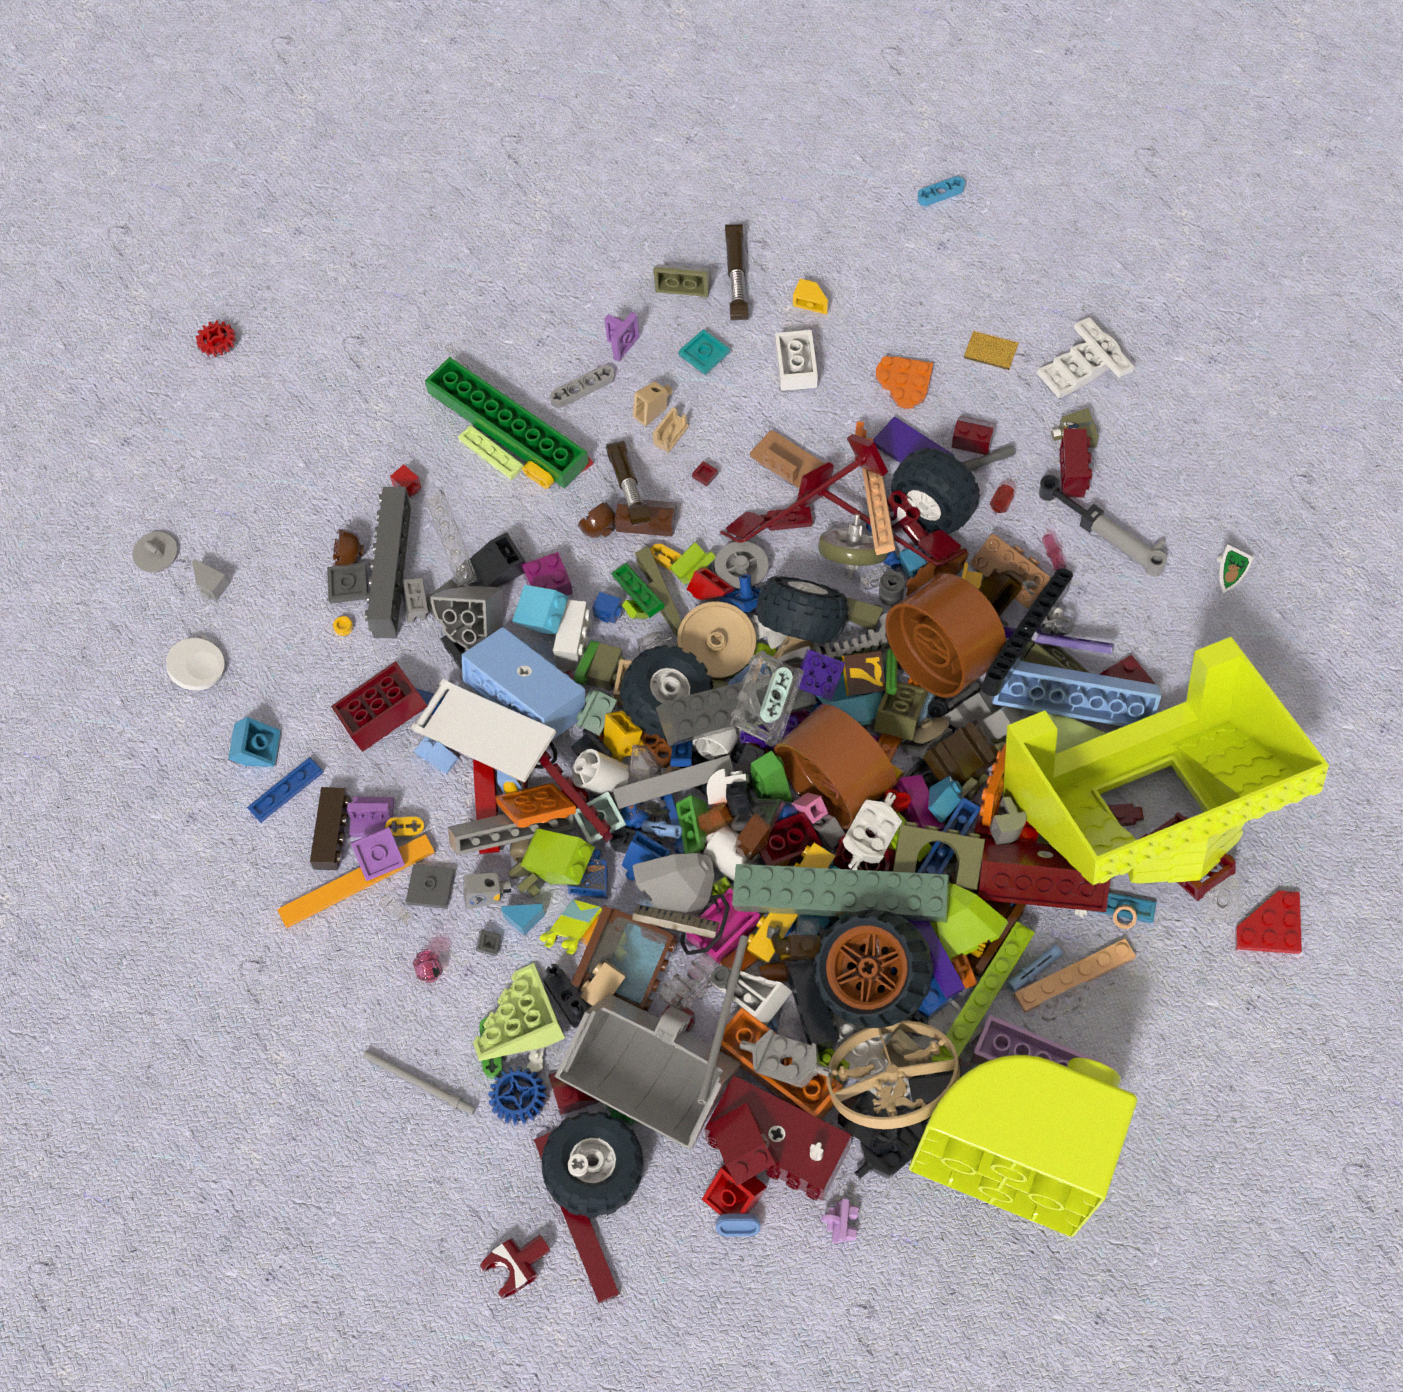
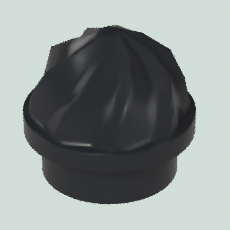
M934 699L928 704V713L932 718L942 717L948 711L944 700Z

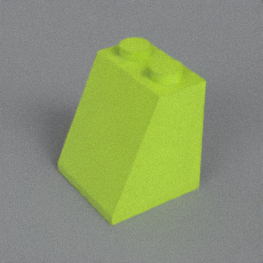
M536 829L520 866L549 884L579 885L595 847L579 837Z

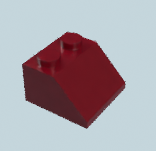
M959 416L954 429L951 448L983 455L989 454L996 423Z

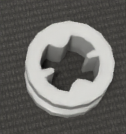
M575 1154L571 1156L568 1161L570 1174L576 1177L586 1174L588 1160L584 1155ZM576 1161L577 1163H580L582 1161L583 1169H573V1162Z

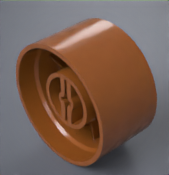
M939 574L894 605L886 616V635L897 661L909 677L920 687L940 697H953L984 675L1006 644L1003 625L989 600L970 582L953 574Z
M829 704L820 705L774 747V755L782 759L786 779L800 797L806 793L821 796L828 811L827 815L835 817L843 829L850 828L865 800L879 802L883 799L885 792L888 789H893L897 783L894 768L876 740L854 718L841 709Z

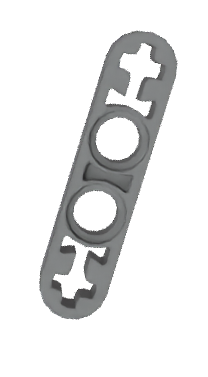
M608 365L601 366L555 389L550 394L551 404L556 408L564 407L610 384L615 379L614 369ZM588 380H594L595 384L587 385L586 382ZM572 388H578L579 392L571 393L570 390Z

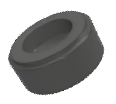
M726 966L716 967L711 974L713 984L719 988H726L731 970Z

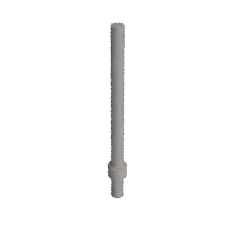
M369 1050L364 1052L363 1058L448 1102V1105L454 1109L459 1108L470 1115L475 1113L476 1107L463 1101L462 1097L456 1094L452 1095Z

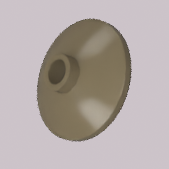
M945 717L924 719L917 728L913 741L915 743H924L937 738L948 728V719Z

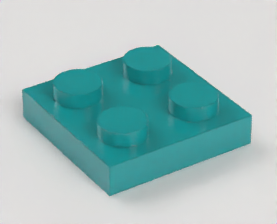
M703 329L678 351V354L706 375L730 353V348Z

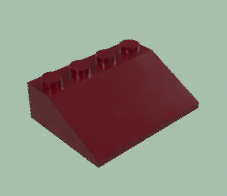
M395 661L331 707L350 737L363 752L428 706Z

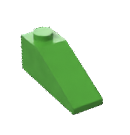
M690 795L676 803L679 825L682 828L681 835L685 854L698 853L704 849L710 822L707 802Z

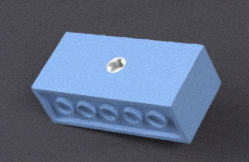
M502 627L462 654L463 682L483 698L555 729L556 734L553 739L578 722L576 717L579 711L585 708V689L583 686L574 682L567 674L557 669L553 663H549L540 653H536L525 642L520 641L512 632Z

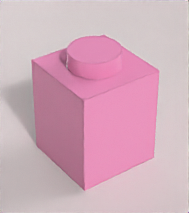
M806 793L792 803L797 809V814L804 812L811 824H814L828 814L824 802L819 795Z

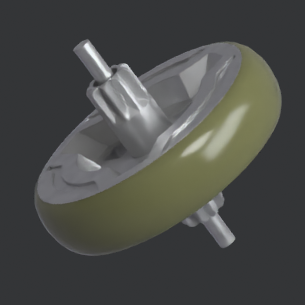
M855 514L854 523H851L849 528L825 531L818 541V549L823 557L845 564V568L849 570L848 579H853V572L858 569V566L882 563L889 555V553L876 555L872 532L862 530V525L859 524L860 514Z

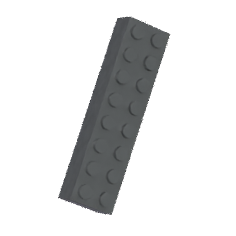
M383 487L382 494H379V505L381 506L380 510H377V521L379 523L375 527V538L377 540L376 543H373V554L375 556L371 560V571L373 573L372 576H369V587L371 590L370 593H367V604L369 606L368 610H365V621H368V630L372 632L373 638H397L411 504L406 487Z
M800 667L789 669L792 672L793 679L781 715L807 710L817 703L815 695L794 688ZM772 674L668 700L659 705L656 710L668 746L762 722L760 710ZM780 674L779 676L782 677V679H781V682H782V681H784L785 679L783 678V674ZM777 690L772 691V696L776 700H780V693ZM772 707L767 710L770 712L769 716H773L771 713Z

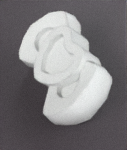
M545 1047L529 1050L531 1053L529 1055L530 1062L526 1068L530 1069V1073L535 1071L538 1074L543 1071V1052Z

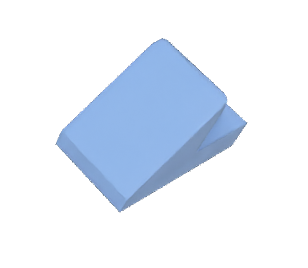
M426 736L414 751L417 756L446 775L458 760V757L440 742H434Z

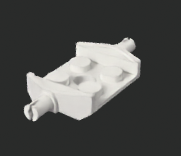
M888 793L884 802L865 800L843 839L844 846L853 854V859L849 864L850 868L854 865L852 870H857L862 860L869 863H879L884 857L883 855L902 823V820L891 807L896 798L895 795L891 797L893 793ZM866 830H871L875 834V838L868 837Z

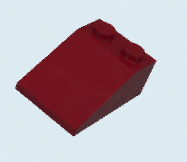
M802 812L776 822L770 832L768 845L759 854L765 865L790 866L795 865L796 862L801 864L804 859L801 854L807 845L810 847L813 843L821 847L823 845L806 814Z
M748 1102L709 1124L725 1165L736 1185L746 1182L780 1162Z

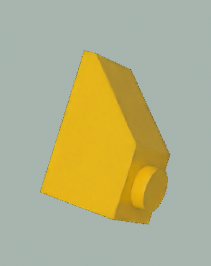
M799 279L793 294V306L827 315L828 299L819 285L811 280Z

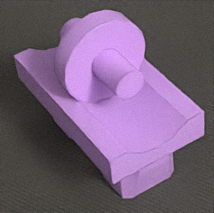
M848 1199L836 1202L835 1208H829L828 1215H822L821 1221L827 1223V1231H833L832 1243L835 1244L856 1239V1228L847 1226L848 1219H857L859 1208L849 1204Z

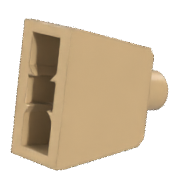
M652 382L636 391L634 394L633 417L644 426L649 425L667 408L668 396L673 393L669 385L662 387L657 382Z

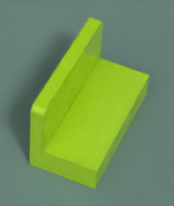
M693 543L670 566V570L683 584H688L694 572L707 567L716 556L712 551L705 553L697 543Z

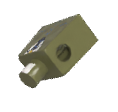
M1089 408L1063 416L1060 419L1059 429L1051 430L1052 440L1057 441L1061 440L1063 429H1086L1087 436H1090V448L1097 447L1099 436Z

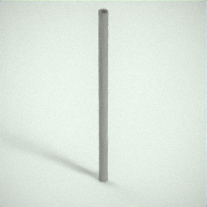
M744 935L740 936L698 1097V1103L706 1104L748 942V937Z

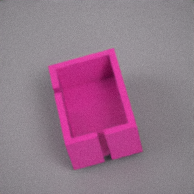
M731 888L723 894L730 906L723 935L708 952L703 953L715 966H718L738 946L740 936L748 937L757 928L756 925L760 920L758 912H744L734 909L732 906L733 890ZM721 898L717 900V906L713 904L699 917L719 922L716 936L719 933L726 908ZM686 932L687 940L697 949L706 948L714 939Z

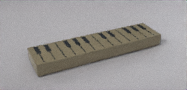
M637 904L632 917L634 921L715 938L719 928V922L641 904Z

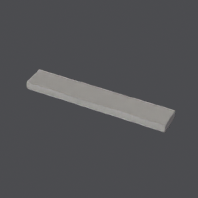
M723 756L614 788L612 791L617 809L708 783L710 777L721 769L728 770V776H731L730 773L734 771L730 756Z

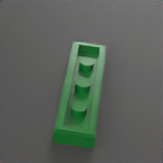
M627 563L611 573L615 581L649 618L665 608L663 602Z

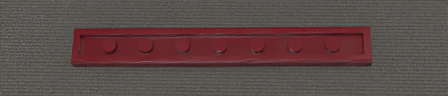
M551 1132L534 1139L541 1160L544 1146ZM560 1206L598 1303L600 1304L619 1296L620 1294L589 1218L585 1215L569 1213L567 1209Z

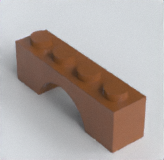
M965 552L942 566L934 565L928 561L925 567H921L914 578L911 577L908 580L906 596H909L939 574L957 575L964 568V563L967 561L969 553Z

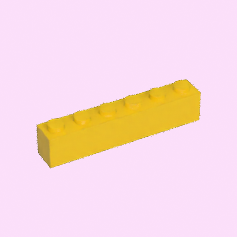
M813 843L811 847L807 845L801 854L804 857L801 864L796 862L794 867L828 868L835 855ZM769 913L767 917L762 916L756 925L759 927L756 935L751 933L748 938L746 951L761 961L768 963L775 952L771 939L766 937L768 925L772 928H776L777 925L780 926L779 936L782 939L798 914Z

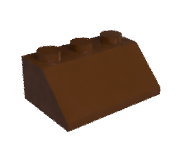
M626 498L620 499L615 515L616 532L673 537L677 503L642 500L643 503H647L651 522L632 526Z

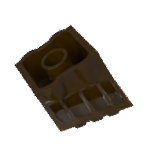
M970 720L965 727L959 728L953 735L940 741L935 748L929 749L923 758L939 782L951 776L954 781H958L961 787H963L971 777L976 780L987 772V769L996 762L998 751L978 721Z

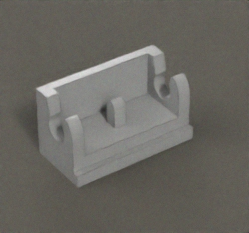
M422 578L403 580L402 595L407 624L413 623L415 617H420V620L423 621L426 613H428Z

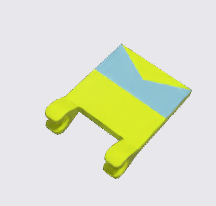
M573 899L551 929L540 936V941L546 942L544 946L550 948L555 943L556 935L568 938L562 942L561 946L565 949L568 948L566 950L568 954H574L579 940L600 914L602 908Z

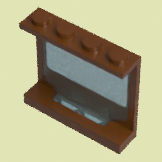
M604 905L571 984L583 987L587 980L592 981L595 977V974L592 972L598 963L603 964L607 960L627 974L613 996L648 1012L653 1002L650 999L652 992H657L661 980L658 979L661 971L665 972L668 967L669 960L666 959L669 952L673 953L678 941L675 938L677 935L652 924L632 920V915L609 905Z

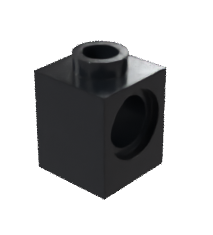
M747 781L726 784V800L732 816L751 813L753 799Z

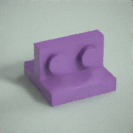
M633 312L624 321L609 314L604 318L606 338L608 342L612 343L613 359L619 362L640 337L638 315Z
M353 797V803H348L347 807L351 818L350 837H365L384 829L386 822L393 818L394 798Z
M389 827L351 842L366 881L405 865Z

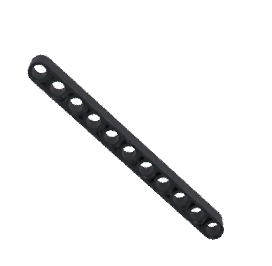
M1065 568L1056 570L988 668L981 688L986 695L997 696L1049 621L1069 590L1073 578V573Z

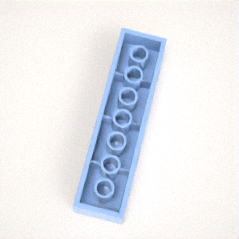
M1021 661L997 696H991L992 703L996 705L1037 712L1046 711L1054 715L1127 726L1156 714L1161 693L1156 684Z

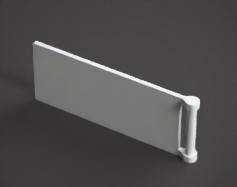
M442 679L438 690L428 703V707L424 709L417 722L413 723L410 729L417 734L426 736L436 742L438 741L453 750L525 782L555 736L556 730ZM446 690H449L426 727L422 728Z

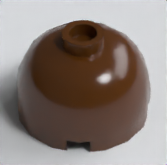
M603 502L588 513L587 520L583 517L577 525L588 537L599 538L603 536L606 538L613 532L611 528L615 524V513L607 502Z
M338 528L336 534H339V539H335L333 560L337 559V561L333 565L344 566L357 562L358 557L363 555L364 545H360V538L353 531Z

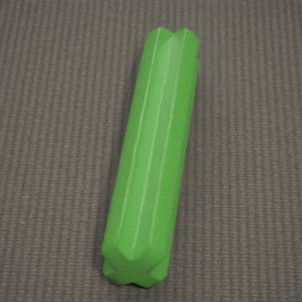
M890 648L886 654V693L888 695H895L897 690V658Z

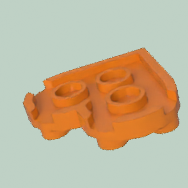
M884 356L876 367V380L882 384V388L890 390V397L897 403V406L904 409H913L915 405L923 403L926 399L933 363Z

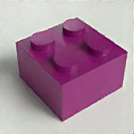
M558 552L522 564L524 577L529 586L556 590L567 596L573 594L571 581Z

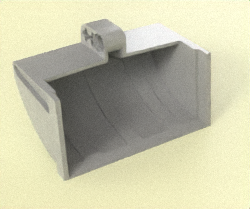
M608 994L584 1013L555 1077L691 1150L704 1124L719 1102L733 1075L736 1076L742 1063L719 1051L706 1104L698 1103L712 1046L685 1032L691 1016L671 1006L660 1019Z

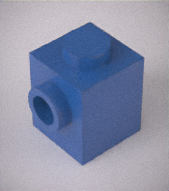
M599 592L592 606L593 616L605 623L611 622L615 624L617 618H621L624 611L621 598Z

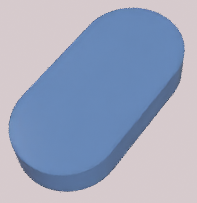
M723 1214L716 1220V1231L725 1237L754 1236L761 1229L760 1219L754 1214Z

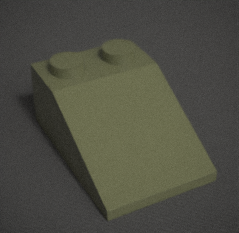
M897 681L895 695H888L885 691L877 710L874 731L913 741L929 692L921 687Z

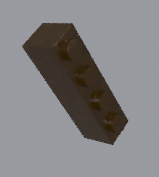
M321 787L310 863L314 870L338 871L339 863H342L343 852L341 851V846L345 844L346 839L344 826L348 825V814L346 812L348 803H351V796L348 795L345 788Z

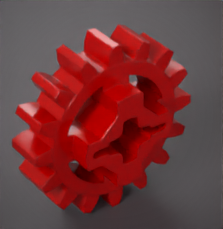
M218 320L215 321V324L208 322L209 326L202 325L203 330H198L199 335L196 336V343L201 352H206L207 356L213 353L214 357L217 356V353L223 356L224 351L229 353V347H234L233 342H236L235 332L231 325H226L225 321L219 324Z

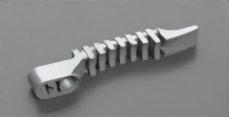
M887 613L879 618L881 623L879 632L874 633L873 629L868 630L867 637L865 634L860 635L859 642L857 638L852 639L850 646L848 641H844L841 649L838 642L833 643L832 651L828 643L823 644V650L821 651L818 642L813 643L812 651L841 661L842 656L876 652L877 648L883 650L888 642L885 629ZM810 647L800 648L779 657L775 665L776 669L792 665L801 666L806 650H811Z

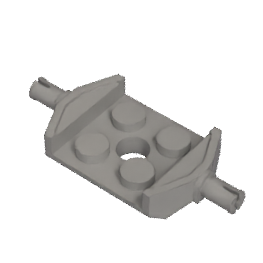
M769 1030L757 1043L742 1040L740 1043V1049L752 1052L753 1069L758 1074L801 1088L806 1086L814 1075L821 1074L830 1077V1074H832V1068L819 1064L818 1048L814 1043L811 1046L774 1034L773 1030ZM791 1057L793 1061L790 1065L784 1066L781 1064L784 1058Z

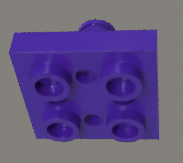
M807 649L794 688L832 701L845 663Z

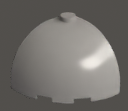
M482 586L458 587L437 592L430 597L433 613L436 620H439L444 628L443 632L454 643L457 642L466 648V651L503 626V588Z

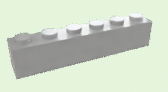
M506 814L448 827L449 844L456 855H462L530 839L533 837L536 829L551 832L573 829L574 819L573 814L566 818H555L546 823L539 822L531 824L529 827L518 828Z

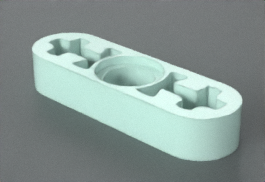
M781 667L772 674L760 710L762 720L767 723L774 722L781 715L793 679L792 672L786 667ZM780 674H783V678L785 679V680L782 681V682H781L782 677L779 676ZM773 690H777L780 693V700H776L772 696ZM771 707H772L771 713L773 714V716H769L770 712L767 711V710H769Z

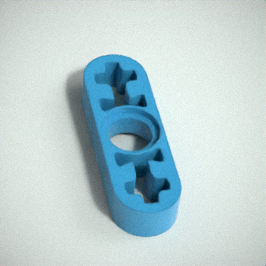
M956 176L922 188L918 191L917 201L922 206H929L959 195L965 189V180L962 177ZM944 189L946 192L940 194L937 190Z

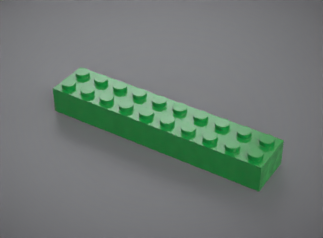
M451 357L444 361L425 380L428 394L524 461H532L547 471L554 481L564 489L589 463L586 450Z

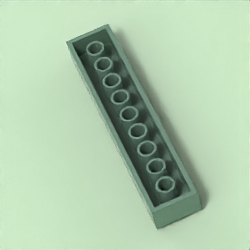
M736 864L732 906L736 911L835 917H846L857 911L877 909L895 913L906 920L947 923L950 880L946 874Z

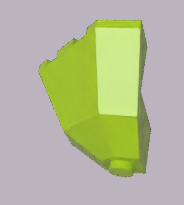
M950 883L947 923L930 922L950 961L953 962V957L961 953L965 956L979 949V944L987 940L993 942L999 939L1008 921L976 894Z

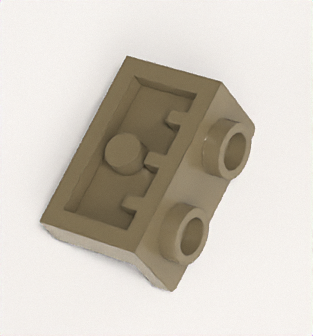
M901 1029L886 1044L891 1064L897 1067L930 1063L932 1060L931 1057L922 1062L916 1061L914 1063L911 1060H905L904 1055L923 1049ZM882 1048L880 1054L887 1060L884 1048Z

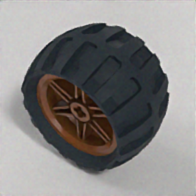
M877 909L854 912L834 923L833 927L824 934L820 941L821 946L814 958V963H816L815 983L820 989L821 997L825 1004L838 1017L853 1025L865 1028H884L898 1024L919 1009L930 991L933 963L929 946L912 923L895 913ZM863 944H866L865 953L861 951ZM888 947L889 954L884 955L882 949ZM853 962L856 964V968L850 970L848 964ZM870 964L874 965V968L871 969L872 972L867 970L870 968ZM893 967H896L898 970L896 975L891 974ZM859 982H862L861 990L856 988ZM880 985L885 986V991L883 993L878 992V987Z

